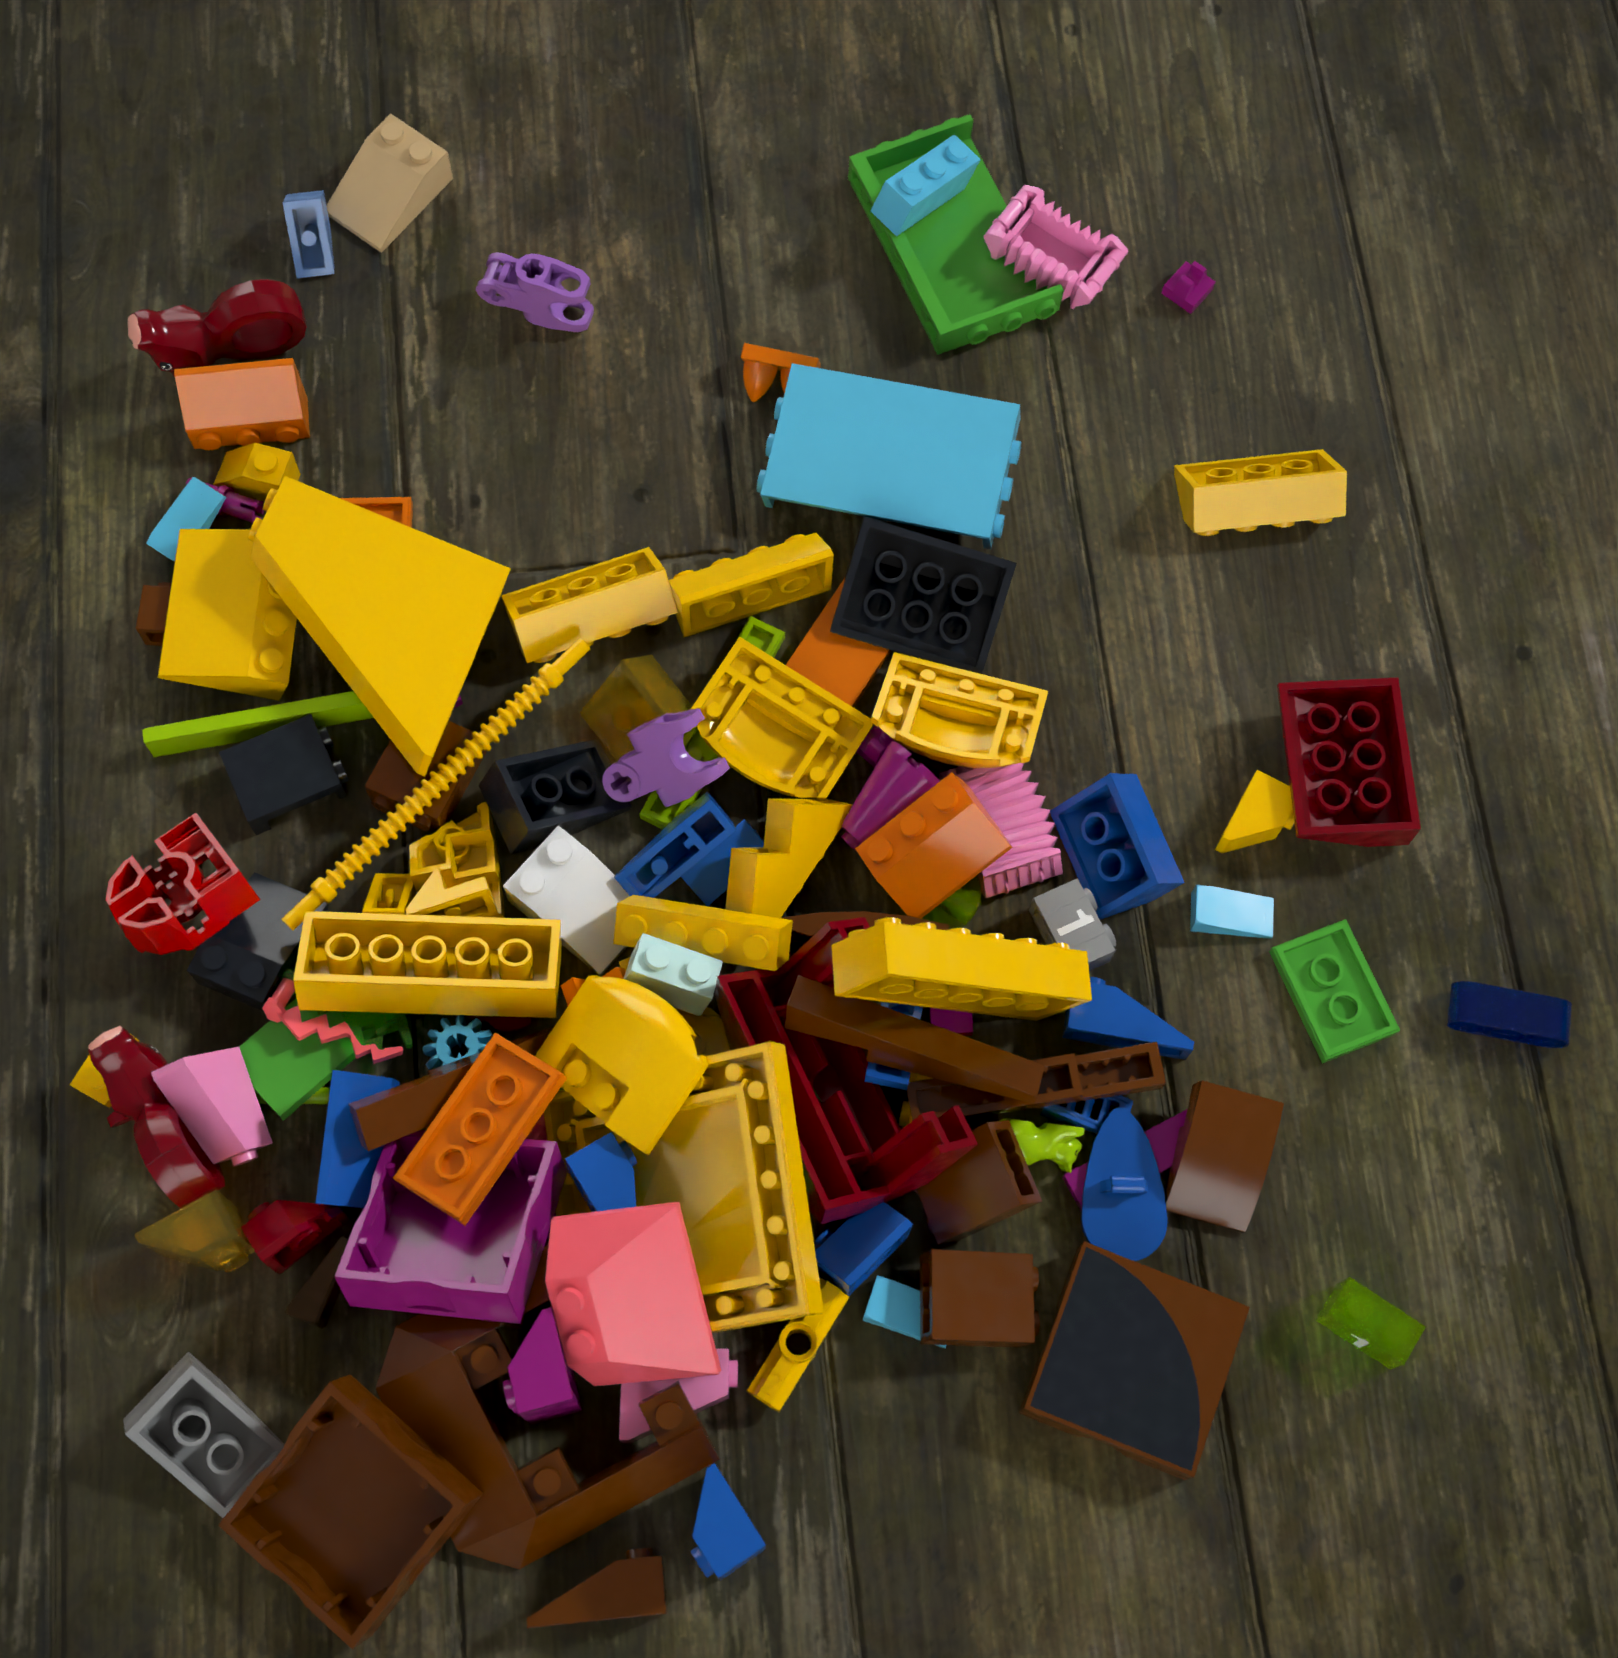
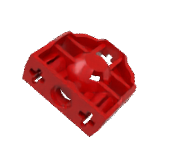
M194 813L154 840L163 853V856L158 859L161 864L158 868L153 869L149 865L143 869L133 855L123 861L108 881L105 899L115 921L135 949L141 953L150 952L158 955L178 950L191 951L224 929L232 919L260 901V898L197 813ZM210 859L217 870L208 877H205L199 865ZM170 879L172 880L170 883H168V884H166V885L164 884V883H166L167 881H169ZM166 898L171 900L169 906L165 902ZM203 909L207 914L205 918L200 920L204 926L198 930L194 926L186 930L182 923L195 918Z

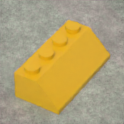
M1323 449L1174 465V475L1184 522L1198 535L1212 536L1218 534L1219 530L1233 528L1236 531L1249 532L1256 530L1257 526L1269 524L1284 528L1295 525L1297 521L1306 520L1313 523H1328L1332 521L1333 517L1346 516L1347 471Z
M817 533L806 536L797 534L789 537L784 543L769 548L767 546H760L752 549L747 555L735 559L723 558L712 563L710 567L698 571L685 570L678 573L673 579L669 580V584L678 611L675 615L683 636L688 637L831 590L834 558L831 548Z
M649 547L501 595L519 647L527 663L550 661L556 657L557 653L567 650L579 638L583 639L590 647L594 644L595 640L607 636L611 638L622 637L630 633L631 628L643 624L657 625L665 622L669 618L668 616L678 613L666 570Z

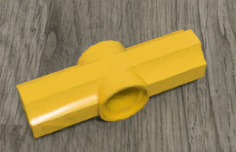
M820 1277L824 1313L791 1319L788 1325L781 1331L778 1341L747 1389V1392L757 1400L778 1412L781 1411L807 1366L815 1357L818 1348L849 1299V1296L840 1288ZM794 1333L805 1334L811 1342V1348L803 1355L792 1354L786 1347L787 1338Z

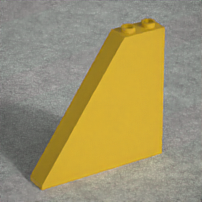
M284 476L278 490L271 488L263 506L266 514L263 520L256 517L250 529L248 540L253 542L251 559L417 774L425 777L502 594L511 568Z

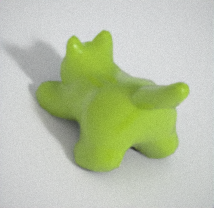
M1009 1118L999 1120L1010 1121L1028 1166L1038 1161L1049 1159L1058 1164L1061 1171L1072 1172V1164L1082 1149V1145L1076 1137L1084 1135L1085 1130L1083 1127L1044 1123L1041 1127L1037 1128L1031 1121Z

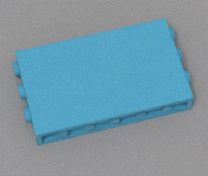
M792 363L784 398L778 397L775 405L774 419L778 423L775 434L770 433L766 443L765 454L769 457L766 470H760L757 480V492L760 493L765 507L773 508L774 500H780L981 538L983 540V548L991 550L994 537L1001 538L1005 515L999 514L1002 500L1009 501L1012 491L1013 478L1007 477L1010 464L1017 465L1021 450V441L1016 440L1021 419L1020 404Z

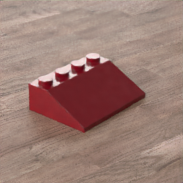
M1399 678L1278 683L1277 692L1296 837L1364 847L1409 845L1421 830Z

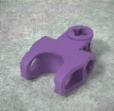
M498 252L489 255L485 275L476 287L477 294L483 300L495 306L523 311L526 320L535 325L570 332L588 330L594 314V308L585 298L591 284L590 278L584 271L557 259L539 254L524 255L520 259ZM573 278L578 280L581 285L575 291L570 292L561 285V282L565 279ZM567 306L582 309L584 315L579 320L572 321L563 316V311Z
M700 708L678 713H666L631 730L627 736L634 750L624 754L617 762L605 770L602 783L607 794L616 801L629 802L656 790L664 807H669L691 798L702 787L722 776L730 767L725 757L703 762L694 759L685 750L683 743L684 733L690 731L705 719Z

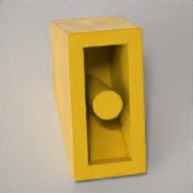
M252 443L226 452L213 485L217 487L226 485L232 487L235 493L265 502L270 489L278 490L284 476L299 481L301 473L292 452L259 443Z
M1256 770L1215 850L1220 853H1226L1276 839L1283 827L1290 830L1294 824L1290 786Z

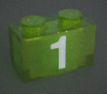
M1351 1277L1336 1284L1316 1318V1321L1390 1370L1406 1363L1426 1326Z

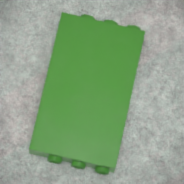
M970 114L958 119H948L944 123L926 130H916L909 136L892 142H882L875 148L849 157L848 179L937 355L969 343H981L989 336L1002 331H1014L1023 323L1034 319L1043 320L1051 317L1056 311H1059L1064 291L1061 284L1048 289L1045 286L1036 290V279L1024 283L1025 270L1014 275L1015 262L1004 267L1005 256L997 260L990 257L991 253L984 240V235L992 226L993 220L1000 216L1007 205L971 139L973 118ZM955 134L981 159L963 191L896 236L870 212L885 181Z

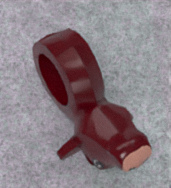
M270 279L250 280L231 287L215 299L208 312L201 313L183 304L161 311L142 309L128 317V337L133 347L148 353L161 371L171 372L174 377V369L213 366L215 361L220 358L260 359L277 356L295 347L305 337L307 328L304 310L295 290L284 282Z
M121 1026L105 1031L88 1045V1052L94 1067L102 1075L111 1106L114 1110L106 1119L111 1128L131 1120L136 1122L133 1130L138 1150L146 1168L166 1196L180 1209L186 1211L205 1201L223 1188L225 1180L220 1164H213L152 1077V1071L168 1065L157 1048L150 1044L138 1042Z

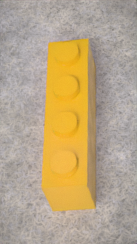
M631 895L617 903L613 944L635 948L642 933L722 960L724 963L776 971L789 959L793 920Z

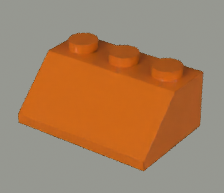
M293 358L174 369L185 431L194 449L216 450L222 446H246L252 443L272 441L291 443L298 439L310 438L308 398Z
M951 772L855 849L877 882L906 915L921 919L1013 847L972 789Z

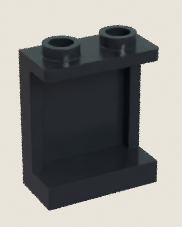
M311 714L219 752L247 822L256 835L271 830L268 822L270 819L332 793H337L339 799L347 796L342 785L349 781L340 759L332 761L328 753V749L334 747L325 724L317 727Z

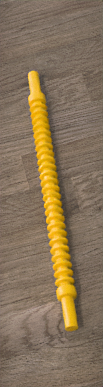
M579 638L552 664L546 663L538 670L539 676H532L530 678V685H522V693L515 692L513 694L514 701L506 700V708H498L497 717L489 716L490 723L488 725L482 723L480 725L481 732H472L473 739L471 741L465 739L463 741L464 748H455L456 755L454 757L448 755L446 757L447 764H438L439 771L437 773L431 771L429 773L431 777L429 781L421 780L422 787L420 789L414 787L412 789L414 793L412 797L404 796L405 803L403 805L396 804L395 813L387 812L388 819L386 821L379 820V828H371L369 830L371 835L368 838L362 836V844L360 846L352 845L353 852L351 854L344 853L343 862L335 861L334 865L336 868L333 871L327 869V876L325 878L318 877L310 885L312 890L281 920L293 931L303 922L305 911H315L323 902L330 903L337 896L336 890L338 888L345 889L344 882L347 879L350 881L354 880L353 873L355 871L363 872L362 865L364 863L371 864L372 860L370 857L381 854L379 851L380 847L388 848V840L390 838L393 840L398 838L397 831H406L405 824L407 822L414 823V815H423L422 808L424 806L431 807L432 798L440 799L441 795L439 792L441 790L448 791L449 782L456 783L458 781L456 777L458 774H466V766L473 767L475 765L473 761L475 758H483L481 753L483 750L490 751V744L492 742H500L498 737L500 734L504 736L508 734L507 727H516L515 720L517 718L523 720L525 718L524 711L531 712L533 710V703H541V695L548 696L549 688L556 689L564 681L563 675L590 650L588 644Z

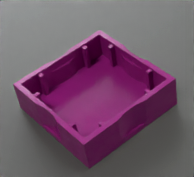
M426 1130L416 1131L385 1144L372 1177L368 1201L354 1224L335 1274V1279L349 1306L520 1324L549 1233L551 1220L554 1217L567 1175V1169L557 1141L525 1139L466 1226L393 1179Z

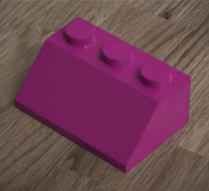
M551 1307L543 1309L508 1366L510 1380L503 1381L504 1393L509 1409H512L514 1413L517 1412L518 1417L521 1416L530 1425L583 1411L574 1372L566 1363L553 1309Z

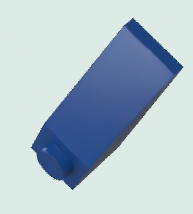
M707 791L676 816L614 878L629 896L639 895L655 898L736 832V827Z
M1090 977L1092 1001L1066 1010L1062 1038L1116 1048L1157 1042L1161 1056L1186 1060L1193 1051L1194 1041L1119 988L1106 985V981L1100 978Z
M610 1132L565 1158L567 1172L591 1212L636 1207L633 1166L637 1164V1160L626 1141L618 1143L613 1133Z

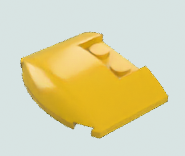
M740 636L691 707V709L700 708L705 717L696 726L701 737L718 757H725L731 768L751 781L772 791L798 798H816V800H826L874 725L871 722V718Z
M894 652L872 714L871 722L877 727L879 726L891 739L903 747L929 759L969 768L1005 767L1030 761L1048 691Z
M597 975L587 977L535 1055V1057L566 1076L567 1079L561 1086L562 1089L601 1119L606 1127L648 1155L708 1067L706 1056L701 1054L698 1057L693 1041L697 1036L684 1017L665 999L653 991L626 979L599 977Z

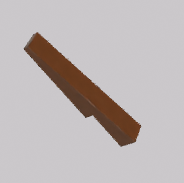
M800 975L797 977L787 1004L785 1029L868 1049L866 1060L868 1062L1036 1104L1045 1065L865 999L835 996L833 987Z
M554 1026L510 1042L535 1056ZM481 1052L427 1071V1076L349 1103L348 1105L361 1145L367 1151H370L428 1127Z
M1157 1042L1078 1056L1072 1053L1032 1060L1045 1065L1036 1104L935 1078L909 1082L906 1091L912 1121L921 1113L934 1111L937 1118H939L952 1106L959 1105L965 1119L1159 1090L1165 1086L1166 1080Z

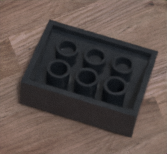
M863 516L830 632L912 657L982 674L1017 563Z

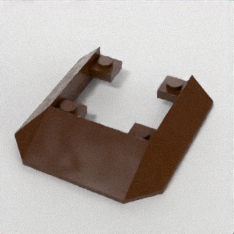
M549 1245L543 1249L523 1314L550 1300L545 1283ZM419 1313L395 1327L375 1388L386 1407L484 1493L451 1535L457 1550L516 1569L527 1566L720 1460L704 1426L697 1417L680 1382L677 1381L639 1402V1407L657 1441L577 1484L558 1446L517 1468L477 1389L509 1372L508 1366L513 1357L498 1327L507 1322Z

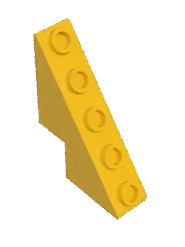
M768 799L764 846L731 848L726 910L782 918L842 828L841 825L853 804L831 799Z

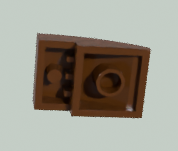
M1203 1080L1193 1084L1184 1126L1179 1128L1173 1163L1166 1187L1165 1202L1167 1212L1239 1232H1246L1268 1170L1284 1103Z

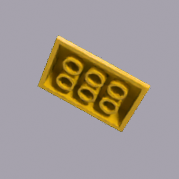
M180 529L157 678L278 701L282 697L289 683L297 618L252 561L253 542L248 540L250 529Z

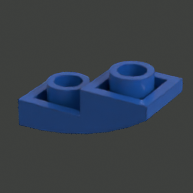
M745 819L736 826V832L680 876L706 906H709L727 890L731 848L764 846V840Z

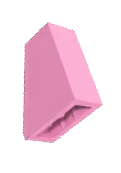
M239 1047L183 1057L151 1072L157 1086L213 1164L231 1160L233 1166H238L259 1158L256 1150L273 1143Z
M716 1349L721 1367L719 1375L621 1384L620 1442L622 1444H631L653 1434L639 1407V1402L677 1381L680 1382L695 1413L729 1399V1387L738 1388V1360H729V1349Z

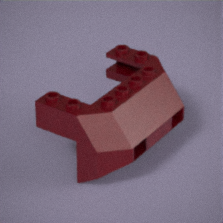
M865 917L827 922L776 971L759 969L717 976L715 997L730 1050L770 1041L785 1044L809 1211L821 1224L862 1214L883 1202L886 1203L928 1184L978 1145L959 1105L952 1106L939 1118H937L934 1111L921 1113L901 1130L880 1085L864 1081L868 1061H866L867 1058L862 1048L784 1028L787 1004L798 975L834 988L831 945L848 938V933L851 931L870 928ZM814 1089L816 1090V1092H817L818 1096L820 1097L821 1101L816 1097V1095H815V1093H814Z

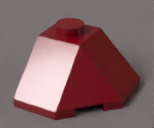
M276 1200L272 1204L265 1202L256 1207L248 1215L249 1221L241 1229L260 1260L280 1275L349 1222L350 1218L339 1206Z

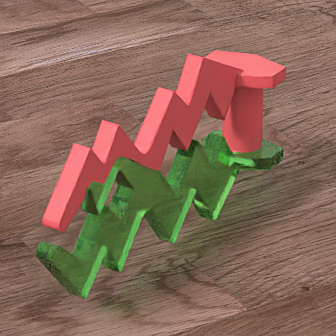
M286 969L277 989L262 1008L267 1019L276 1023L282 1021L298 1041L316 1032L321 1044L348 1037L351 1040L355 1058L358 1059L371 1053L373 1064L403 1054V1047L401 1046L382 1048L383 1035L398 1030L405 1047L408 1049L412 1047V1038L406 1015L385 1021V1013L368 1012L366 1014H359L357 1012L341 1011L344 1022L329 1028L327 1014L324 1013L330 1011H318V1015L321 1016L302 1022L298 1006L285 1010L292 995L296 994L293 981L295 972ZM374 1028L377 1038L364 1041L362 1031Z

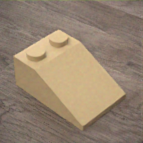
M390 113L365 139L327 204L328 216L382 253L453 179L448 152Z

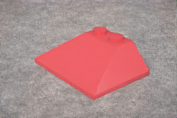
M679 1202L555 1216L551 1220L545 1283L567 1366L593 1386L719 1375L721 1367Z

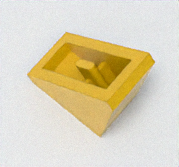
M375 873L362 913L407 914L406 908L416 895V889L410 874Z

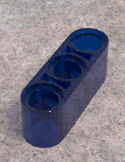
M1459 981L1451 984L1447 1026L1461 1032L1546 1048H1564L1569 1045L1572 1003L1565 999L1477 982Z

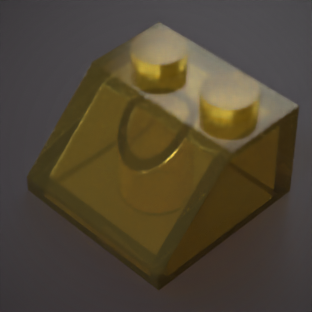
M652 655L621 660L580 711V714L615 760L618 761L624 754L634 750L627 736L631 730L666 713L688 711L692 705Z
M217 1190L134 1234L140 1244L160 1256L217 1272L223 1269L225 1272L238 1269L249 1261L248 1255L255 1252L241 1229L244 1222L236 1206Z

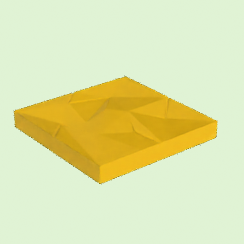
M770 1041L706 1056L708 1062L707 1069L650 1154L642 1152L627 1142L637 1160V1164L633 1166L636 1207L671 1202L680 1203L712 1333L823 1314L824 1308L785 1044ZM564 1089L557 1092L544 1111L547 1141H557L565 1166V1158L610 1132L613 1133L618 1143L626 1141L606 1127L601 1119ZM567 1172L556 1207V1216L591 1212Z

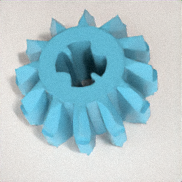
M457 1015L456 1025L451 1026L447 1018H442L440 1023L444 1030L440 1033L437 1030L430 1029L428 1036L435 1043L423 1046L424 1054L432 1057L428 1060L426 1066L428 1070H432L482 1052L493 1035L490 1030L481 1031L482 1022L478 1018H475L467 1025L465 1016ZM462 1044H465L468 1050L466 1055L462 1057L458 1053V1058H455L451 1050L456 1045L461 1049Z

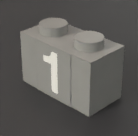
M1078 878L1033 898L1029 912L1046 945L1067 943L1069 944V949L1087 951L1089 971L1110 962L1116 951L1114 948L1116 946L1115 936L1107 924L1102 925L1095 912L1097 910L1095 898L1088 888H1082Z

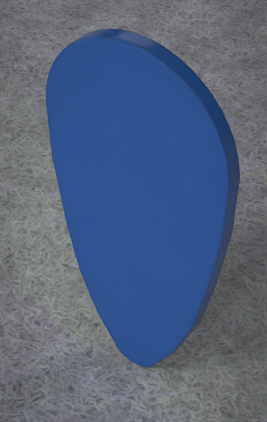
M1119 1107L1112 1110L1102 1123L1092 1145L1082 1192L1081 1224L1084 1235L1090 1244L1136 1262L1148 1257L1160 1246L1166 1234L1168 1218L1165 1194L1150 1142L1132 1113L1126 1108Z

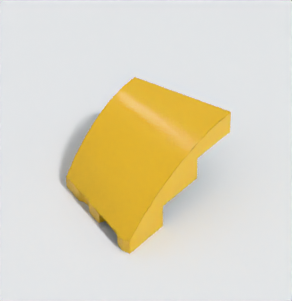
M486 802L477 805V812L461 822L455 824L451 820L441 826L434 834L426 835L409 845L410 877L417 893L437 867L441 871L447 888L485 876L498 911L497 915L491 917L505 918L496 836L492 813Z

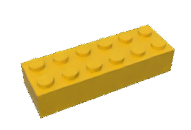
M305 911L293 979L299 1010L556 1018L562 953L561 920Z
M888 917L876 920L874 926L868 929L851 931L848 933V938L831 945L835 996L1035 1021L1092 1001L1087 951L1069 949V944L1067 943L1041 945L1037 944V940L1034 938L1007 940L1004 939V935L1001 933L973 935L970 933V929L967 928L940 930L936 929V925L933 923L906 925L901 924V919Z

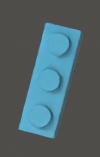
M954 134L886 180L870 212L893 234L898 236L963 191L981 159Z

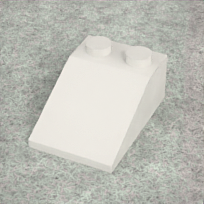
M558 825L503 885L507 900L529 919L561 920L562 945L600 977L628 947L613 944L617 903L630 896L614 878L615 875L590 850Z

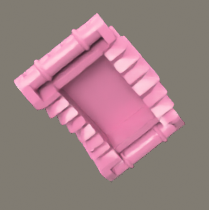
M1023 185L1019 192L1010 199V203L1000 216L993 220L992 226L984 235V240L991 253L990 257L997 260L1005 256L1004 267L1015 262L1014 275L1025 270L1024 283L1036 279V290L1045 286L1048 289L1061 284L1064 289L1061 301L1070 297V307L1072 309L1077 306L1090 304L1097 293L1103 290V285L1111 274L1120 267V263L1127 255L1128 249L1113 234L1100 240V229L1091 235L1090 225L1080 231L1081 220L1070 225V214L1061 217V207L1053 211L1054 202L1045 205L1043 190L1038 187Z
M1024 763L997 768L958 766V768L939 773L940 781L951 772L964 781L972 789L1013 847L978 874L977 883L985 898L1001 893L1008 894L1011 890L1036 882L1042 883L1045 879L1063 874L1061 851L1058 848H1053L1058 837L1050 835L1055 823L1046 821L1050 810L1041 808L1046 796L1034 795L1039 783L1028 782L1032 771H1021Z

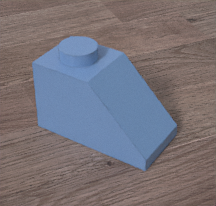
M324 190L287 194L283 201V208L297 278L334 274L331 229Z

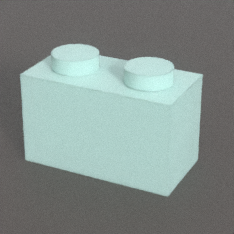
M642 933L632 951L624 979L653 991L674 1008L701 1016L713 998L717 976L720 974L723 961Z

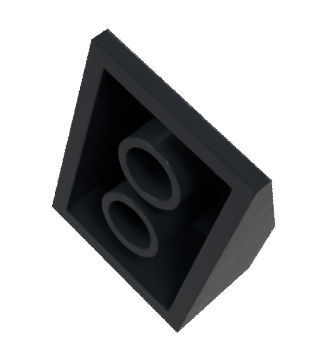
M599 739L495 760L478 785L511 855L537 849L558 825L567 833L573 835L622 814L632 807L630 802L614 800L604 790L602 783L603 774L611 766V763Z
M254 872L249 878L248 883L258 895L260 901L232 919L224 929L202 943L187 971L198 984L263 1011L264 1004L269 997H272L282 979L288 978L292 980L294 976L303 922L292 931L281 919L307 894ZM323 902L315 911L326 912L330 905Z

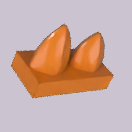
M744 343L741 359L744 362V385L752 402H756L768 391L774 381L777 370L781 371L780 381L785 393L792 363L820 368L821 365L819 358L749 343Z

